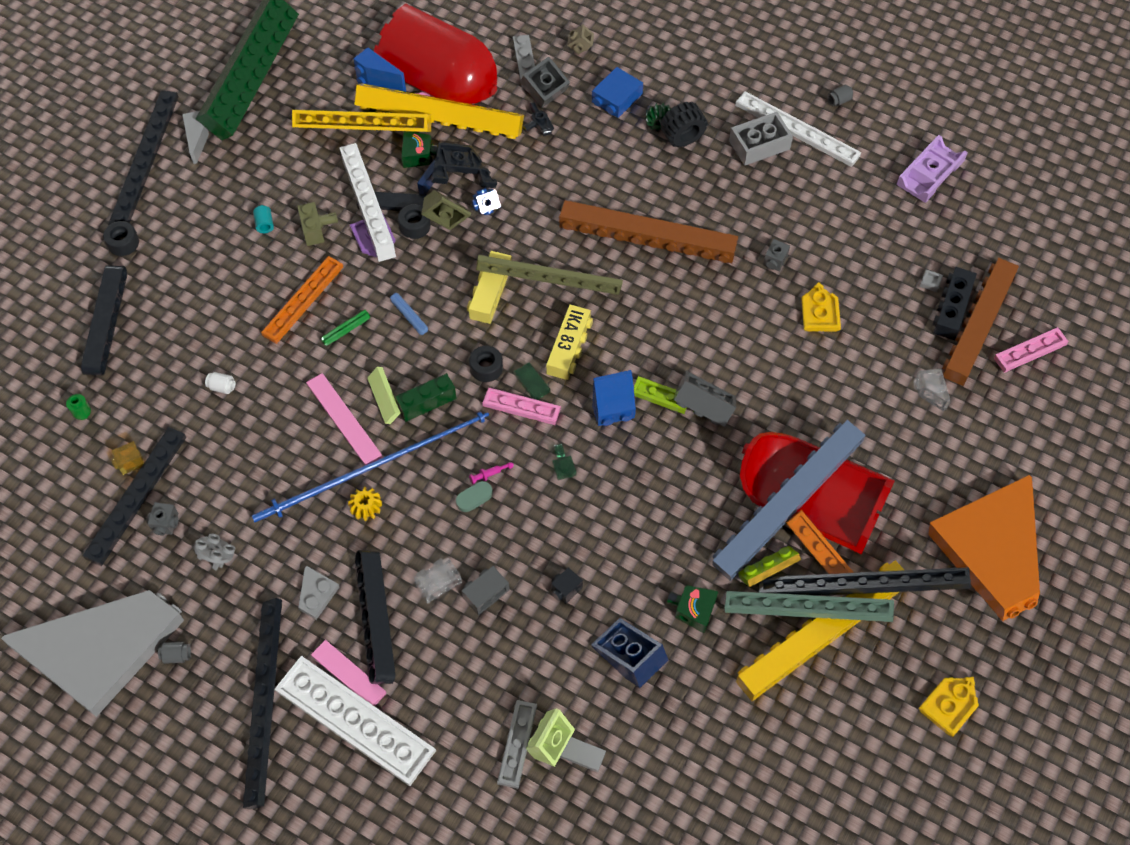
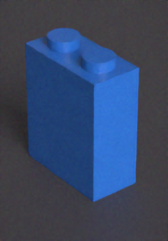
M616 67L592 90V103L619 118L643 94V82Z

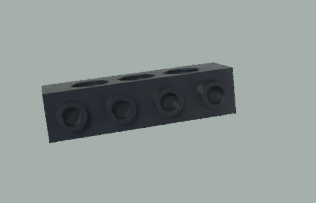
M955 267L953 273L949 272L946 283L949 285L944 287L941 296L944 298V301H940L937 311L940 312L939 316L935 315L932 326H935L933 334L955 341L977 273Z

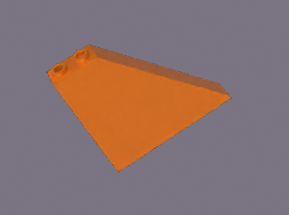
M1030 475L930 522L928 535L956 568L969 567L971 585L1002 621L1008 618H1015L1020 612L1026 609L1031 610L1038 604L1040 585L1033 484Z

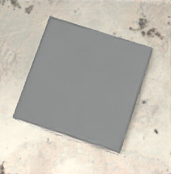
M926 269L919 287L937 292L943 275Z

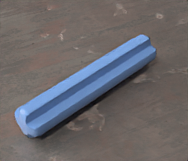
M399 293L391 295V302L420 335L427 333V325Z

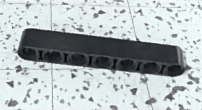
M106 265L104 268L81 364L83 375L102 376L105 374L127 279V269L125 266Z
M358 550L355 555V568L369 682L371 684H393L395 680V665L379 551Z

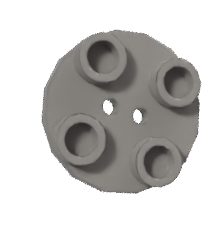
M209 534L208 537L199 538L194 544L197 558L212 562V569L215 571L218 567L222 568L224 563L230 562L233 559L236 549L233 545L221 540L217 534Z

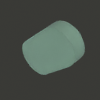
M481 481L461 492L456 498L458 509L462 512H469L488 501L492 497L491 485Z

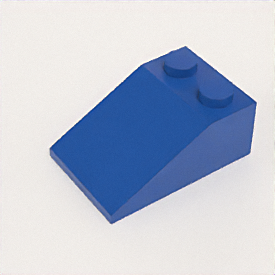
M366 48L354 58V68L359 84L363 83L406 92L404 73L370 48Z
M631 370L593 378L592 407L598 426H608L614 422H626L635 418L636 407Z

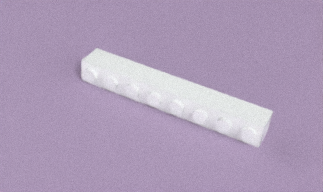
M354 143L340 147L342 161L378 261L396 257L394 244L357 144Z

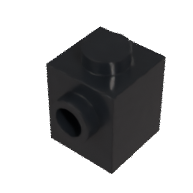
M569 567L563 573L556 574L551 581L553 597L558 601L562 600L565 604L583 588V580Z

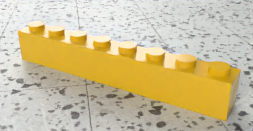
M292 110V127L431 132V114Z

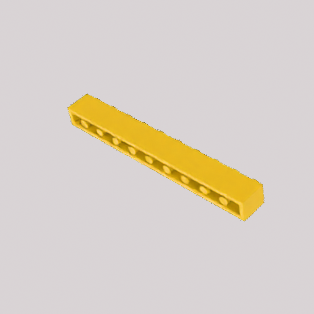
M363 83L356 86L354 105L360 106L362 110H370L372 108L376 109L378 113H386L388 111L406 114H431V123L439 121L444 126L454 124L459 129L470 127L475 132H483L485 130L489 131L491 135L499 136L500 133L505 134L506 138L516 139L522 132L523 114Z
M896 560L891 564L887 562L879 568L880 572L904 570ZM899 592L848 594L846 597L890 600ZM831 618L807 620L801 626V630L798 632L792 631L787 635V640L782 644L777 642L770 648L771 652L767 655L761 654L754 660L752 666L743 667L737 673L736 683L748 698L754 701L861 620Z

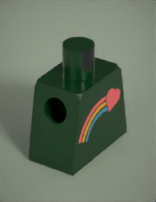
M404 131L401 156L403 168L431 164V157L436 155L438 145H432V139L429 134Z
M687 585L682 595L670 592L667 603L677 607L675 617L678 620L705 633L717 600L718 591Z

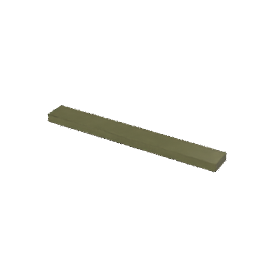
M478 255L476 265L477 271L619 295L623 280L482 255Z

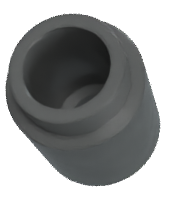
M845 84L830 91L827 95V100L831 106H840L852 100L853 90Z
M185 642L163 643L162 647L158 649V658L162 660L163 664L185 663V661H189L191 658L190 644H185Z

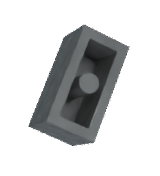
M492 566L490 569H484L476 580L468 582L463 587L462 596L477 615H480L510 591L509 582Z

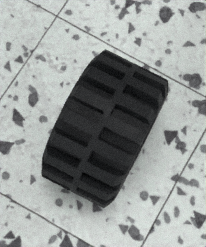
M684 102L674 106L663 116L660 127L673 147L680 148L697 141L706 131L708 122L696 103Z

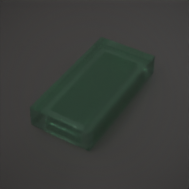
M530 362L514 371L515 377L533 399L538 400L551 392L549 386Z

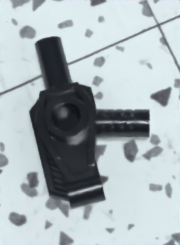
M535 102L530 103L529 107L533 113L531 115L532 121L524 125L523 130L527 132L537 127L543 136L552 134L554 126L547 113L542 110L539 111Z

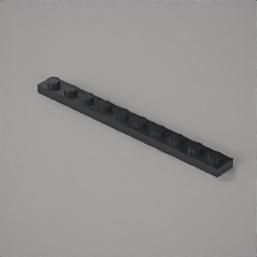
M161 90L108 225L118 221L130 223L179 98L177 92Z
M969 567L768 577L759 582V593L812 596L971 589Z
M279 598L262 602L256 675L253 689L254 696L251 710L252 717L249 731L250 738L247 752L248 759L245 773V791L243 795V808L248 810L263 807L265 803L282 600Z

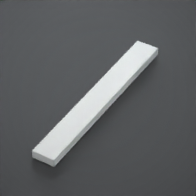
M746 91L736 101L735 106L758 118L778 112L794 137L850 167L855 164L861 155L860 151Z

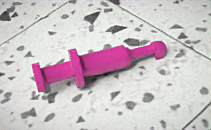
M509 462L506 465H497L487 470L482 468L479 470V474L469 475L470 482L475 484L480 479L485 482L488 477L500 473L502 469L507 467L509 469L513 468L514 464Z

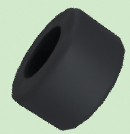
M411 204L400 210L398 224L401 233L405 237L419 239L428 234L431 222L429 218L421 215L423 206ZM412 220H419L417 223H409Z
M114 222L104 231V242L108 250L114 255H129L139 246L137 232L128 222Z
M488 345L474 349L469 357L472 376L481 382H492L498 379L503 371V359L499 350ZM483 361L493 362L489 367L479 365Z

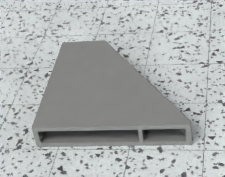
M148 590L4 635L1 639L97 717L181 625L184 619L180 615L182 611L176 605H168L166 603L167 599L160 593L155 595Z

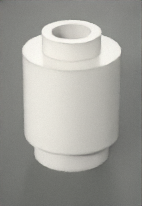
M218 372L209 373L205 380L207 388L224 394H229L233 391L236 384L233 376Z

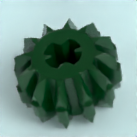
M656 103L655 106H650L649 110H646V123L650 129H656V131L661 129L660 123L663 116L671 110L669 105H664V103L658 105Z

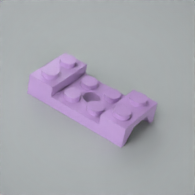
M938 135L899 176L897 185L926 203L934 195L939 185L965 161L968 152L956 153L945 146L942 136ZM929 165H935L937 168H931Z

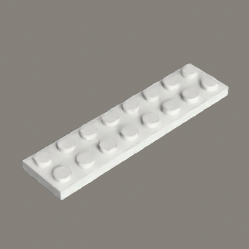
M303 656L297 660L275 688V691L408 786H411L436 752L434 747Z

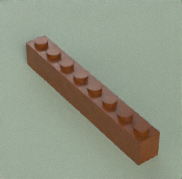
M998 258L996 264H991L988 273L991 275L990 277L986 276L981 285L984 287V290L978 291L975 298L978 302L977 304L973 303L969 310L971 317H966L962 325L965 330L964 332L959 331L955 340L958 344L957 346L953 345L949 353L952 357L950 360L946 359L942 367L945 370L943 378L964 386L1019 268L1018 265Z

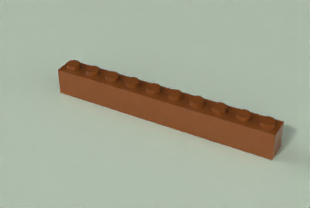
M567 200L564 201L559 216V227L566 230H575L585 234L589 233L600 237L613 238L618 241H627L671 252H680L686 255L703 257L704 259L718 260L723 263H733L738 236Z

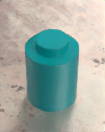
M265 205L256 207L253 210L257 232H271L274 229L271 209Z

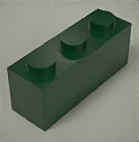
M447 373L395 396L396 403L405 422L457 399L455 386Z

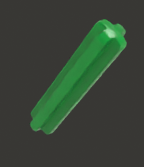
M362 310L321 337L322 343L325 346L330 345L369 320V313L366 310Z

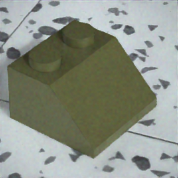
M433 190L424 197L421 215L451 230L470 217L471 212L456 201Z

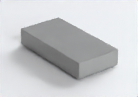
M571 737L560 758L598 772L606 751Z

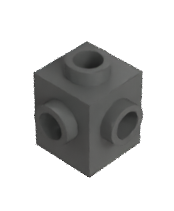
M154 502L152 512L147 517V524L154 534L161 536L165 534L172 535L174 528L178 525L179 513L174 505Z

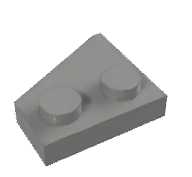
M306 566L299 600V610L317 620L339 589V584Z

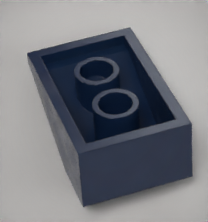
M621 618L591 644L625 679L639 688L668 661L663 644Z

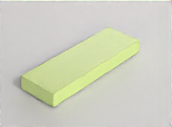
M376 367L368 376V381L385 424H391L400 414V410L383 367Z

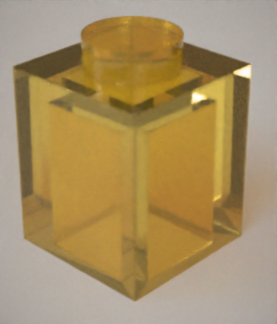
M134 441L112 450L114 458L111 461L115 469H120L123 475L142 467L144 464L140 451Z

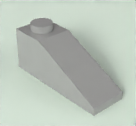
M200 111L183 114L189 152L194 164L198 163L209 135L208 129L196 120Z

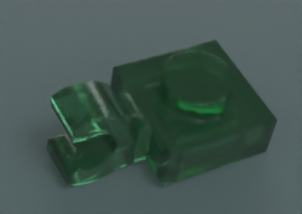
M562 443L554 445L557 459L552 460L557 479L562 480L576 476L577 472L571 455L565 457Z

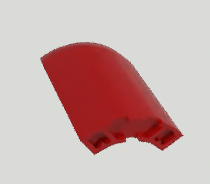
M408 4L402 5L392 14L393 18L389 24L385 23L379 34L382 36L379 45H375L374 52L402 71L406 83L436 98L466 104L481 102L496 93L497 67L485 44L473 35Z
M766 432L758 434L750 443H746L742 450L744 457L741 464L740 479L743 490L753 503L759 507H764L768 503V497L773 492L778 493L781 490L780 485L787 478L791 479L795 475L793 473L800 464L804 465L808 461L807 457L814 450L817 452L820 447L783 433ZM846 459L793 516L802 510L825 538L862 554L880 515L876 512L877 510L882 511L895 480Z

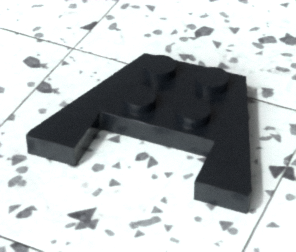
M438 143L432 183L447 184L449 180L447 172L477 174L481 187L496 188L498 184L496 179L491 178V172L488 168L483 167L481 158L471 145Z

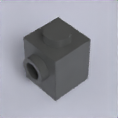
M773 239L765 254L763 265L780 272L788 257L790 245Z

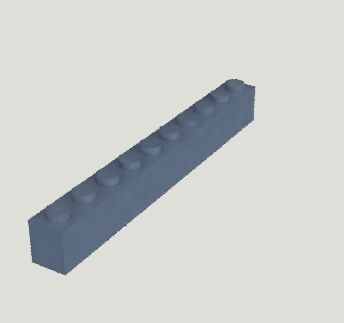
M847 420L844 424L839 423L833 430L834 434L830 438L827 436L821 442V448L817 452L815 450L812 451L807 457L808 461L804 465L800 464L793 472L795 475L791 479L787 478L780 485L781 490L778 493L773 492L768 497V503L764 507L760 506L753 515L755 517L750 522L746 520L740 527L741 531L737 535L733 534L727 540L726 544L728 545L723 550L720 548L713 555L712 565L729 581L744 568L864 441L866 435L850 421Z

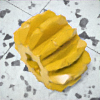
M365 486L361 492L356 489V495L351 494V501H348L350 513L355 515L358 520L363 517L367 521L369 516L374 519V513L380 514L379 507H382L380 494L375 493L373 488L367 491Z

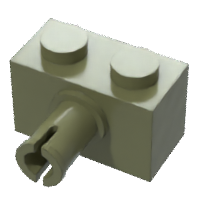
M315 202L298 205L307 246L324 243L321 228L324 225L338 223L336 212L320 215L317 212Z

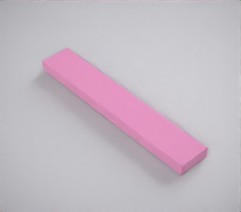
M323 373L306 382L308 388L362 463L368 465L382 459L380 451Z

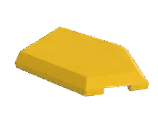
M818 282L813 289L801 298L804 330L837 332L841 330L838 297L828 292Z
M974 677L943 678L918 709L947 735L953 737L979 706L975 693Z

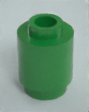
M74 394L67 399L66 406L74 418L85 420L90 416L91 407L83 395Z

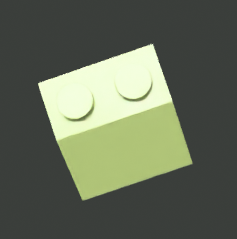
M559 709L547 711L543 719L540 720L535 734L529 740L526 750L534 759L555 767L575 729Z

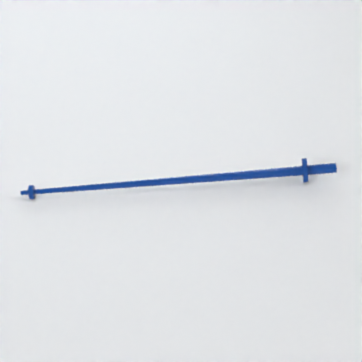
M478 412L476 418L277 504L276 500L273 499L271 500L272 507L251 516L254 522L275 513L281 518L283 517L282 510L478 420L480 423L485 422L484 418L489 416V413L482 414Z

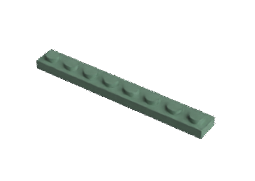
M727 591L725 613L893 622L894 600Z

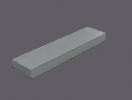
M516 700L497 781L498 785L519 789L527 754L526 748L531 737L537 704Z

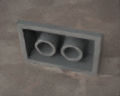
M687 370L684 372L674 395L676 404L682 408L688 407L692 409L693 413L697 416L709 418L710 422L717 426L722 425L725 427L736 409V396Z

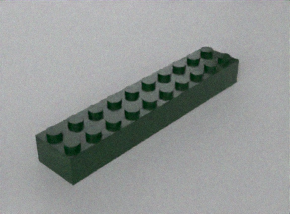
M262 0L196 117L198 122L222 141L234 135L299 15L285 0Z

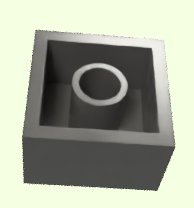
M547 57L526 72L520 83L542 109L565 92L570 81L552 59Z

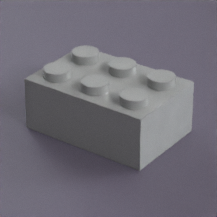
M774 112L731 127L729 142L745 166L790 150L793 135L778 112Z

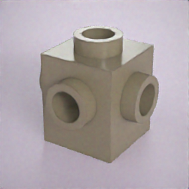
M581 25L575 30L570 31L567 46L579 55L593 46L594 33L584 25Z

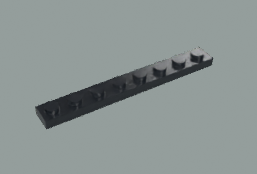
M170 427L167 428L82 555L84 559L99 566L104 564L187 438L184 433Z

